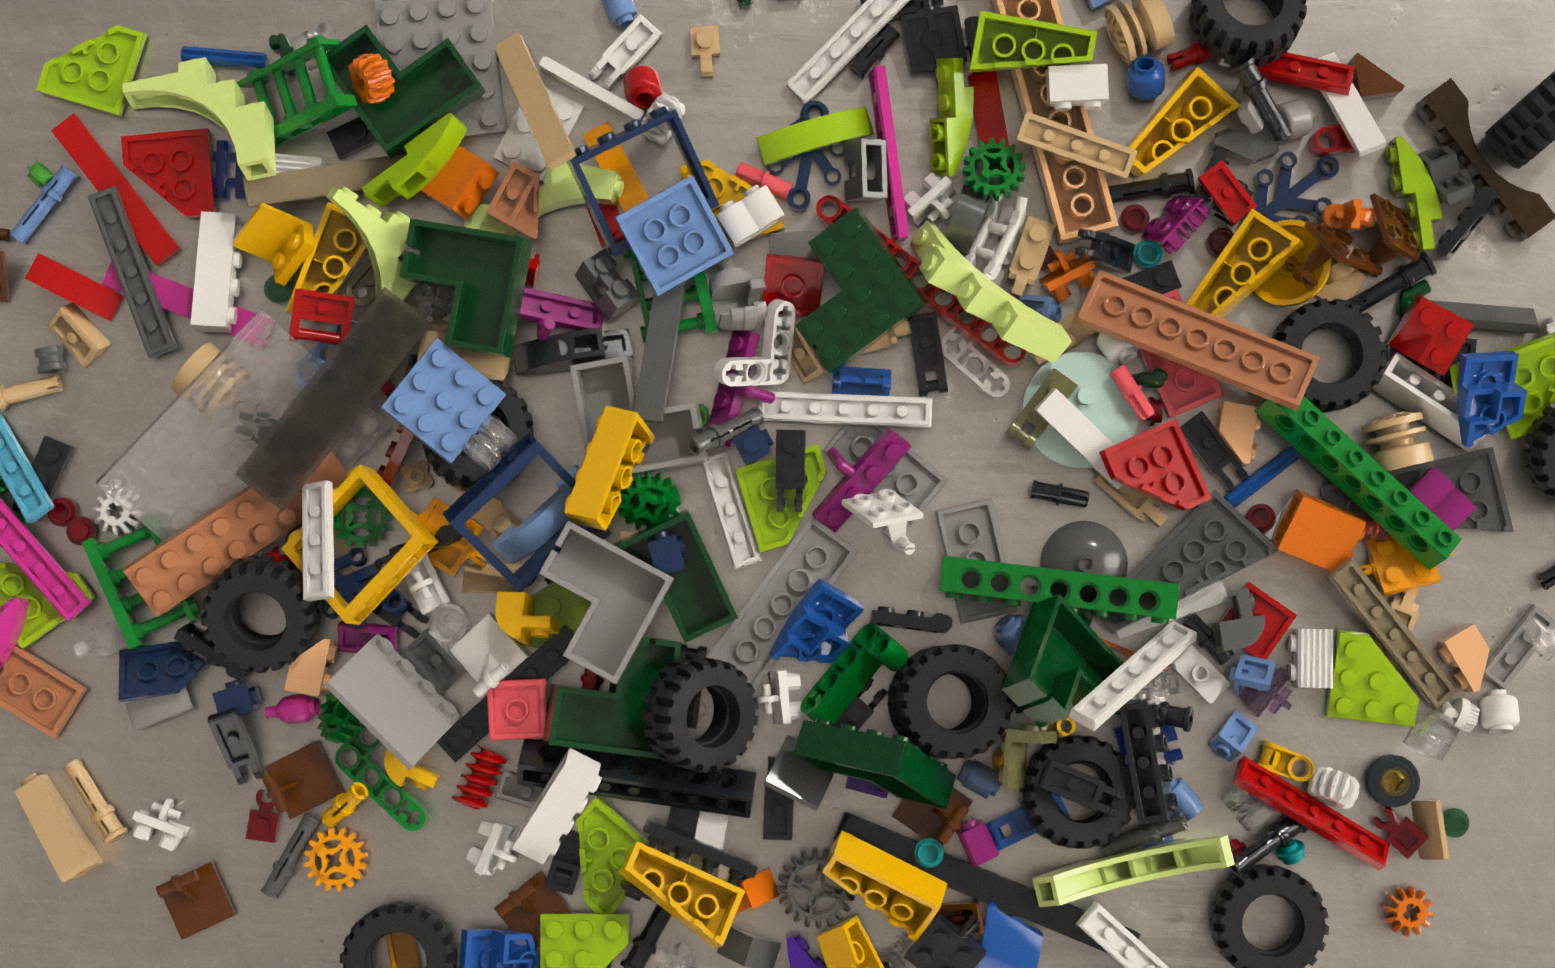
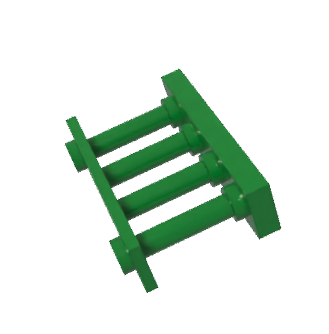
M322 35L311 37L307 40L306 45L264 68L247 72V77L237 82L240 88H254L258 102L264 101L274 118L275 148L358 106L355 95L342 94L341 91H337L326 51L339 45L337 39H324ZM313 58L316 60L326 95H324L325 100L321 102L316 100L305 64ZM295 69L306 104L304 111L300 113L296 111L285 76L287 72ZM275 80L286 115L281 123L276 121L265 84Z
M630 249L624 252L623 256L624 260L630 258L636 288L640 294L638 297L645 326H641L640 330L643 343L645 344L650 317L648 310H651L653 297L645 298L642 282L648 280L642 270L639 271L637 260ZM702 271L694 276L695 285H690V289L685 290L683 302L690 300L700 302L702 313H697V317L680 320L678 333L700 328V331L706 330L707 336L719 334L705 271Z
M148 513L142 516L146 523L145 527L106 544L103 542L98 543L94 538L82 542L129 649L133 651L144 646L142 639L146 637L145 634L185 616L188 617L190 623L194 624L199 622L196 615L200 613L193 597L188 599L187 597L181 601L182 605L141 624L139 621L134 623L130 612L134 611V607L145 603L139 593L130 597L121 595L118 586L122 584L121 581L128 577L122 568L117 571L115 568L110 570L106 559L110 558V554L149 537H152L155 546L163 542L160 535L165 533L159 519H153Z

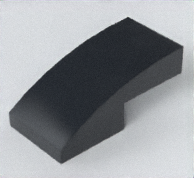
M570 830L567 836L562 834L559 839L561 844L552 859L544 887L573 895L581 871L579 832Z

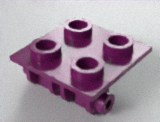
M1175 196L1167 202L1164 207L1165 211L1161 216L1149 222L1145 227L1146 232L1140 238L1142 240L1164 243L1162 248L1168 254H1171L1173 251L1177 252L1186 242L1184 238H1190V234L1181 224L1194 233L1196 228H1199L1208 218L1207 214L1210 210L1201 203L1203 201L1202 198Z

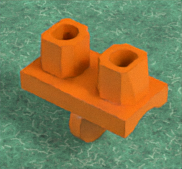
M1353 199L1342 205L1334 203L1327 206L1323 210L1322 220L1324 224L1335 229L1334 231L1337 232L1339 229L1347 233L1364 231L1365 227L1370 228L1374 226L1375 212L1372 208L1362 207V200Z
M1056 250L1053 252L1055 261L1047 265L1052 273L1039 279L1041 286L1049 291L1054 299L1061 302L1072 295L1066 284L1067 282L1075 279L1081 289L1093 284L1095 278L1092 269L1095 268V265L1088 258L1080 257L1076 259L1073 251L1064 256L1060 250Z

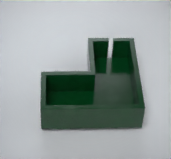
M367 24L344 39L339 45L326 52L335 82L344 94L355 95L358 106L354 107V109L391 159L405 150L404 145L448 113L455 115L486 93L449 38L401 71H399ZM379 53L382 60L386 59L388 61V67L392 70L391 74L395 79L393 83L394 92L383 102L364 104L361 97H356L355 90L351 87L352 82L348 78L350 74L349 65L353 63V59L358 58L360 55Z
M854 207L808 242L842 290L795 325L810 347H818L813 352L828 373L836 372L928 304L861 209Z
M410 219L406 245L420 251L418 256L404 250L399 277L410 282L455 289L445 345L459 350L511 358L533 242L521 236Z
M688 509L612 544L654 567L647 545V540L652 539L651 535L668 529L669 534L675 532L677 539L683 538L687 551L686 555H682L685 569L667 574L675 579L664 600L684 643L738 619Z
M1057 594L1031 606L1002 690L1018 707L1023 705L1022 711L1041 728L1066 719L1071 705L1075 706L1119 668L1123 662L1060 594Z
M643 637L619 682L614 684L610 681L609 691L551 683L543 742L554 746L661 759L658 755L659 752L653 751L649 745V741L652 739L645 737L643 727L646 726V721L642 720V711L646 710V703L643 701L645 694H649L652 689L649 685L653 678L658 679L660 677L659 671L664 666L671 667V662L680 658L682 642Z
M816 718L815 722L803 720L793 752L794 755L821 771L870 781L895 798L947 809L956 775L947 769V764L936 761L935 756L929 753L922 752L923 748L909 743V738L893 734L892 738L884 737L882 732L873 729H867L866 733L859 732L857 727L844 723L841 724V727L833 726L832 722L821 718Z

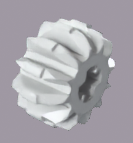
M664 93L656 98L643 118V121L650 118L649 113L665 106L666 109H676L682 120L685 114V105L674 96ZM667 122L642 133L646 138L660 145L668 141L672 135Z
M117 487L115 492L112 489H106V498L97 497L96 500L102 504L101 508L94 507L92 510L95 513H100L101 516L97 517L94 521L96 524L104 523L102 527L104 533L112 530L113 536L119 537L122 531L125 534L131 533V525L135 527L141 525L135 518L145 514L144 511L136 509L143 502L141 499L133 500L135 497L134 491L129 490L125 493L124 487ZM116 506L123 507V513L120 512L121 517L114 516V511H118L115 509Z
M1318 767L1314 769V773L1308 781L1307 792L1310 796L1328 806L1348 809L1353 807L1355 800L1357 801L1360 784L1355 777L1349 776L1348 773H1343L1330 767Z

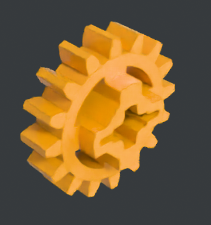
M334 827L329 828L328 836L323 831L318 832L319 841L311 839L308 843L313 847L312 850L304 851V855L310 857V860L303 863V866L311 867L312 870L307 874V877L316 876L315 886L325 883V891H330L333 885H335L337 891L340 892L344 889V883L351 888L355 885L353 877L358 880L363 877L359 869H366L368 867V864L362 862V858L369 854L360 850L365 842L360 841L356 843L357 833L354 832L347 836V831L344 827L340 829L338 834H336ZM329 840L342 841L336 847L325 844ZM351 849H352V851H353V853H354V857H355V862H354V863H353V862L351 861V859H350V850H351ZM342 851L338 859L341 863L330 868L333 857L330 855ZM317 856L321 858V869L318 866ZM334 872H341L343 875H347L340 879L330 878Z

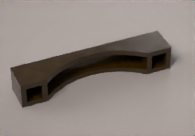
M1452 78L1416 104L1419 107L1418 113L1426 123H1431L1437 131L1435 134L1440 143L1445 144L1456 153L1459 167L1466 169L1472 177L1470 180L1474 184V188L1480 191L1482 186L1485 187L1486 185L1494 187V189L1496 188L1499 191L1498 201H1495V205L1491 210L1504 219L1507 223L1506 229L1513 238H1518L1522 242L1555 219L1554 212L1540 194L1524 190L1509 183L1497 174L1484 160L1471 133L1468 117L1469 101Z

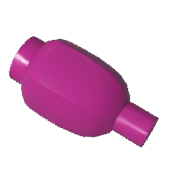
M306 694L286 696L276 706L265 707V717L267 719L277 717L287 724L309 722L313 716L319 715L320 712L318 699L311 698Z

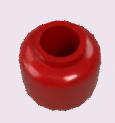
M646 65L633 67L626 72L623 86L627 102L641 109L651 107L656 98L662 94L661 80L658 72Z

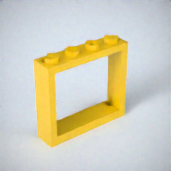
M364 465L352 468L347 473L345 481L339 487L333 489V518L366 484L412 538L349 604L335 588L334 598L325 599L346 624L360 625L438 543V540L374 468ZM301 526L300 529L293 531L288 536L286 544L281 549L303 573Z

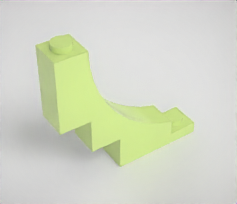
M567 162L552 171L547 166L543 186H539L538 217L559 208L586 203ZM580 164L597 203L615 205L617 198H621L623 193L624 181H621L622 177L616 171ZM479 203L468 221L465 220L464 227L509 235H515L518 232L514 228L486 214L489 205Z

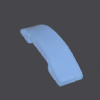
M577 464L569 471L574 479L580 468ZM562 479L555 484L559 489L519 527L516 528L512 524L491 543L510 564L541 547L570 520L564 511L565 501L568 495L572 493V489Z

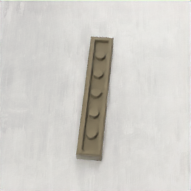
M407 153L397 154L392 159L389 156L280 172L276 173L275 176L250 181L243 178L242 183L247 208L258 207L260 203L273 205L327 196L332 187L339 188L340 190L346 187L352 192L361 191L364 185L402 159Z
M1347 557L1327 575L1328 579L1432 709L1437 710L1458 691L1352 557Z

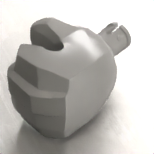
M732 254L717 263L719 271L709 280L711 302L717 327L728 331L756 329L757 325L765 321L768 312L766 301H761L760 299L761 293L767 289L766 282L762 279H755L747 269L736 267Z

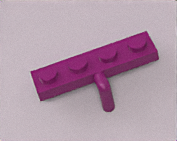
M524 287L519 318L538 322L536 335L539 340L547 339L555 326L576 331L599 327L602 329L603 314L594 302Z
M733 331L726 358L754 357L760 335L749 331ZM751 365L750 368L748 369V377H749V374H750L752 365ZM732 368L726 371V376L729 373L738 374L737 370ZM719 383L706 428L713 424L720 425L738 416L744 396L772 404L775 400V394L752 385L728 386ZM732 438L725 441L723 446L730 447Z
M887 427L854 466L844 460L837 448H830L827 451L828 457L836 469L845 476L812 512L814 518L836 533L853 514L842 506V499L853 498L857 494L869 495L912 447L910 443Z

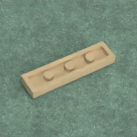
M1027 111L1016 138L1017 141L1125 179L1129 176L1137 154V150Z

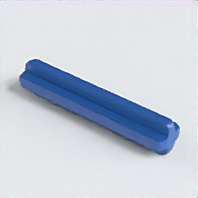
M183 46L181 49V60L183 62L206 57L210 65L259 69L267 65V55L261 52Z
M1291 446L1287 447L1227 493L1224 498L1236 508L1297 461L1299 455Z

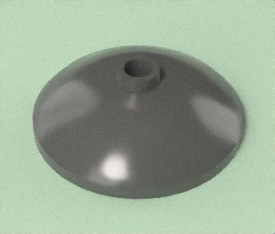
M1076 521L1060 527L1049 537L1041 553L1040 567L1126 577L1128 560L1122 542L1113 531L1096 522ZM1084 558L1091 561V567L1088 570L1083 569L1081 566ZM1054 582L1050 587V593L1053 596L1060 594L1063 598L1067 594V587L1063 582ZM1085 585L1081 588L1079 595L1082 601L1092 602L1096 598L1097 593L1093 586Z

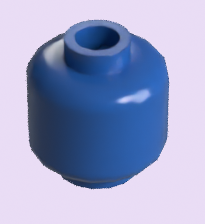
M1142 56L1133 61L1127 68V87L1130 94L1141 100L1154 99L1162 94L1165 89V68L1163 64L1150 56Z

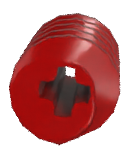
M477 745L481 751L470 753L476 760V763H466L465 765L472 771L471 774H461V777L467 784H457L456 786L462 792V795H452L451 798L462 805L480 810L479 808H487L489 805L488 801L483 797H492L494 794L488 786H497L498 784L497 779L492 775H501L503 773V770L497 764H506L508 760L494 750Z

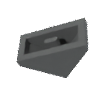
M733 927L732 932H728L723 946L718 948L717 953L745 967L774 968L781 943Z

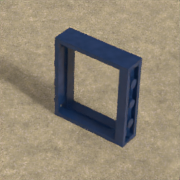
M665 106L659 107L649 113L651 117L642 122L638 118L624 124V131L615 135L613 131L603 134L597 138L598 143L589 148L586 144L575 148L577 156L567 161L609 253L615 257L631 248L623 235L614 239L581 169L580 163L667 122L690 174L695 178L709 207L713 209L719 206L718 200L676 109H666Z
M530 432L443 513L447 521L518 592L524 587L530 586L536 580L551 550L560 553L562 548L555 545L565 525L513 573L465 523L537 455L573 490L575 479ZM576 524L583 529L587 528L586 526Z

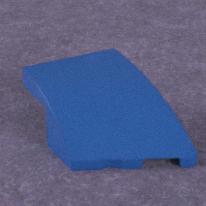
M1514 351L1460 354L1457 404L1463 446L1471 447L1474 445L1473 441L1486 434L1493 435L1505 425H1511L1523 418L1527 390L1514 383L1519 354Z
M819 578L787 619L770 652L771 658L779 660L780 657H795L798 661L833 663L851 644L845 629L864 611L862 603Z
M989 902L981 946L987 952L985 957L977 964V968H1038L1043 933L1032 926L1026 925L1016 916L1009 917L998 910L997 904Z
M462 929L459 968H540V957L535 952V943L531 933L500 929Z

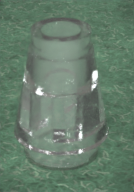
M1533 617L1521 628L1525 631L1540 657L1543 656L1548 661L1555 656V632L1536 617Z

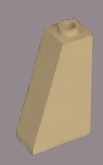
M33 773L20 782L22 787L14 791L62 883L80 878L104 862L48 774L37 776L36 773Z

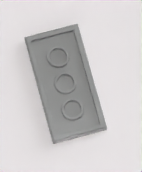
M843 425L822 451L827 455V451L835 447L844 460L854 466L886 428L884 426ZM910 448L872 493H879L882 489L894 490L896 494L912 503L914 507L922 512L946 484L948 479ZM915 520L907 522L912 525Z
M992 498L935 510L945 556L1007 563ZM967 571L962 577V582L967 588H974L979 583V576L974 571ZM1002 574L995 575L991 580L992 588L998 592L1005 591L1009 585L1007 577ZM963 594L962 599H955L960 624L1018 612L1017 606L1003 604V598L992 597V603L974 601L975 595Z

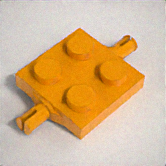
M433 497L427 509L419 515L413 512L422 524L433 533V536L437 535L441 526L450 524L443 515L450 506L436 497ZM472 519L465 523L478 538L485 528ZM411 535L409 536V538H408V540L406 541V543L412 538ZM464 537L452 545L428 554L434 566L452 577H455L461 565L468 559L482 568L486 563L478 559L477 556L488 562Z
M1390 534L1366 539L1364 544L1369 556V563L1359 567L1366 576L1372 575L1377 581L1382 596L1440 583L1441 576L1437 565L1429 570Z

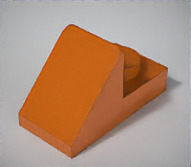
M770 868L757 872L754 878L747 876L744 880L741 879L738 887L745 890L736 914L749 908L755 909L780 896Z

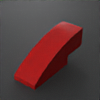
M40 253L37 254L25 279L111 322L125 297Z

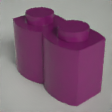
M1435 466L1430 467L1407 489L1453 531L1476 509L1472 502Z
M974 816L969 817L961 822V829L955 831L973 867L979 866L1000 854L982 819L976 820Z

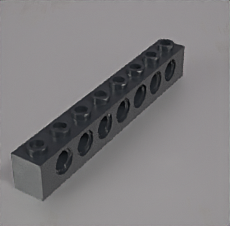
M524 739L518 761L517 784L545 788L569 747L548 745L542 740ZM571 748L601 763L598 776L602 777L597 790L594 793L589 792V795L750 818L756 772L723 768L716 772H697L674 766L662 759Z

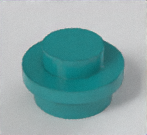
M1143 240L1135 246L1133 259L1141 268L1148 269L1154 267L1162 259V249L1157 242Z
M924 838L916 844L914 856L921 866L932 868L940 864L944 856V850L936 839Z
M1291 839V843L1287 847H1279L1276 850V855L1285 865L1296 864L1305 857V845L1300 840Z

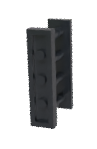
M647 819L643 831L649 834L647 838L649 840L648 846L655 850H659L660 845L664 846L666 841L676 846L674 858L685 863L687 857H691L692 853L702 856L701 862L703 866L701 871L712 875L714 868H718L719 864L730 868L728 883L737 887L741 879L744 880L746 875L752 878L755 877L758 866L750 861ZM621 880L619 885L625 890V896L640 901L642 897L653 901L632 883ZM731 926L730 929H729V933L732 932V929H733L732 926Z

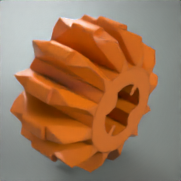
M379 53L363 54L353 59V63L349 65L350 74L348 78L352 82L351 87L354 88L356 97H361L364 104L380 103L389 98L390 94L394 92L393 83L395 79L392 77V70L388 67V61L386 59L382 60Z
M1408 885L1406 891L1401 887H1397L1395 890L1397 897L1391 894L1386 896L1392 902L1391 905L1382 906L1383 910L1390 912V914L1384 917V921L1392 923V931L1398 932L1401 930L1403 936L1408 937L1411 930L1414 934L1420 935V925L1426 928L1430 927L1429 922L1425 921L1426 917L1431 918L1435 916L1434 912L1426 910L1433 902L1430 899H1424L1426 893L1423 890L1415 893L1413 886ZM1407 905L1413 907V909L1409 911L1410 917L1403 915V913L1407 911Z

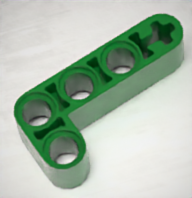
M868 623L864 625L850 641L851 644L836 658L805 696L800 706L801 712L813 722L816 721V718H821L834 724L882 664L890 671H897L907 662L908 651L876 624Z
M362 724L359 730L353 732V738H348L335 753L336 765L353 782L365 785L368 795L403 828L408 831H416L423 828L430 819L428 808L405 786L400 787L389 778L385 768L372 757L373 753L382 743L378 739L373 744L366 742L363 735L367 728ZM348 749L353 750L357 755V761L354 765H349L344 761V753ZM369 769L375 770L378 774L379 779L375 785H370L365 779V774ZM390 789H395L400 794V801L397 805H392L387 800V792ZM409 801L410 805L406 806V808L412 813L419 811L418 819L421 822L411 823L412 815L407 810L400 813L398 809L402 808Z

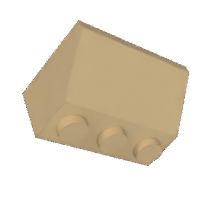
M432 320L430 323H426L421 334L417 361L436 338L445 344L448 330L447 321ZM449 347L490 380L504 381L512 364V356L511 358Z

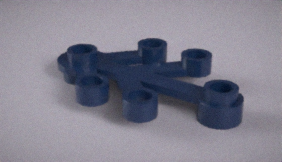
M809 101L801 109V118L790 125L809 120V114L813 111H817L820 116L828 115V108L820 101ZM830 145L829 153L832 157L842 158L844 156L843 151L839 154L834 153L832 150L834 145ZM821 149L795 155L791 159L778 162L781 164L779 171H773L770 168L771 164L767 165V170L770 171L771 175L779 176L784 172V168L801 157L796 186L789 191L787 196L789 207L795 211H803L810 204V193L807 190L812 158L824 174V181L828 186H837L841 181L840 171L833 168ZM831 172L838 175V179L834 182L827 179V175ZM801 195L805 201L803 204L797 205L793 201L794 197Z
M1284 152L1278 158L1280 170L1276 199L1268 205V186L1272 184L1274 175L1269 169H1262L1256 174L1255 203L1258 207L1254 210L1274 223L1289 219H1300L1304 222H1309L1305 215H1297L1294 218L1274 215L1282 208L1315 212L1318 216H1322L1323 211L1319 210L1318 204L1319 202H1324L1329 206L1332 204L1330 199L1322 197L1318 200L1297 197L1319 180H1329L1338 173L1339 163L1335 157L1330 155L1322 156L1316 161L1314 170L1290 188L1291 172L1297 163V157L1292 152ZM1283 157H1290L1292 164L1286 166L1283 163ZM1324 162H1330L1332 164V171H1326L1324 169ZM1260 174H1267L1269 182H1261Z
M353 548L348 554L334 559V585L339 587L342 597L348 604L355 598L354 594L358 595L366 586L360 582L375 577L380 572L379 566L385 564L383 558H379L374 564L345 576L335 572L351 564L355 567L364 566L367 562V554L360 548ZM356 554H362L359 561H353ZM393 589L380 604L387 613L398 615L405 610L407 601L400 591ZM323 599V614L329 619L338 618L339 615L335 611L331 614L328 613L330 605ZM394 600H400L398 607L391 608ZM367 618L360 625H349L356 630H360L366 626Z

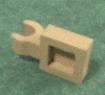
M718 25L690 27L692 59L700 58L702 78L713 77L712 57L721 56Z

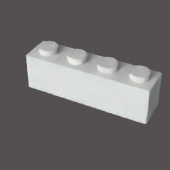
M201 211L190 324L199 332L231 333L232 325H236L237 308L233 307L234 297H238L240 292V281L236 279L237 268L242 266V251L233 246V240L244 226V223H241L236 213Z
M1397 352L1386 363V367L1381 369L1380 374L1382 378L1379 384L1374 385L1372 388L1374 391L1406 412H1422L1424 419L1420 421L1468 452L1484 439L1485 435L1473 441L1474 445L1471 447L1462 445L1457 395H1454L1451 387Z
M569 748L518 829L512 849L541 864H544L549 855L554 856L561 844L560 837L562 834L567 836L575 820L572 818L576 813L581 814L588 801L586 796L589 792L594 793L597 790L602 777L598 776L601 763Z

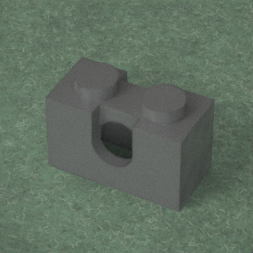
M861 138L843 143L844 164L849 165V180L844 181L845 201L872 202L888 198L886 140ZM874 163L876 174L874 179L870 180L867 176V167L869 164Z
M605 248L584 260L574 276L607 321H610L630 309L640 294L628 278L623 280L615 270L617 263ZM597 280L602 282L606 289L603 295L596 287L595 282Z

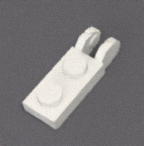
M640 14L601 55L602 59L593 67L588 76L592 80L598 78L609 64L615 71L601 86L609 91L619 81L621 76L624 77L626 72L633 68L661 38L662 33Z

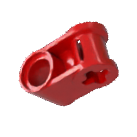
M1340 124L1322 127L1312 134L1308 140L1309 152L1316 157L1356 153ZM1319 136H1324L1328 139L1329 148H1324L1319 144Z

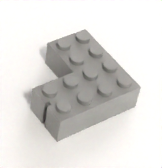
M628 355L570 366L585 456L587 445L592 441L596 432L597 419L603 414L606 405L634 412L638 387L633 358ZM693 402L666 407L663 424L644 421L654 434L655 439L651 445L646 444L643 448L642 453L645 454V458L641 465H634L632 476L635 473L640 475L645 474L646 471L651 473L709 462L707 450L695 456L691 454L687 447V440L699 435L698 431H703L699 404Z
M567 521L555 545L562 548L560 553L551 550L539 574L592 603L563 656L617 684L675 578L576 524Z

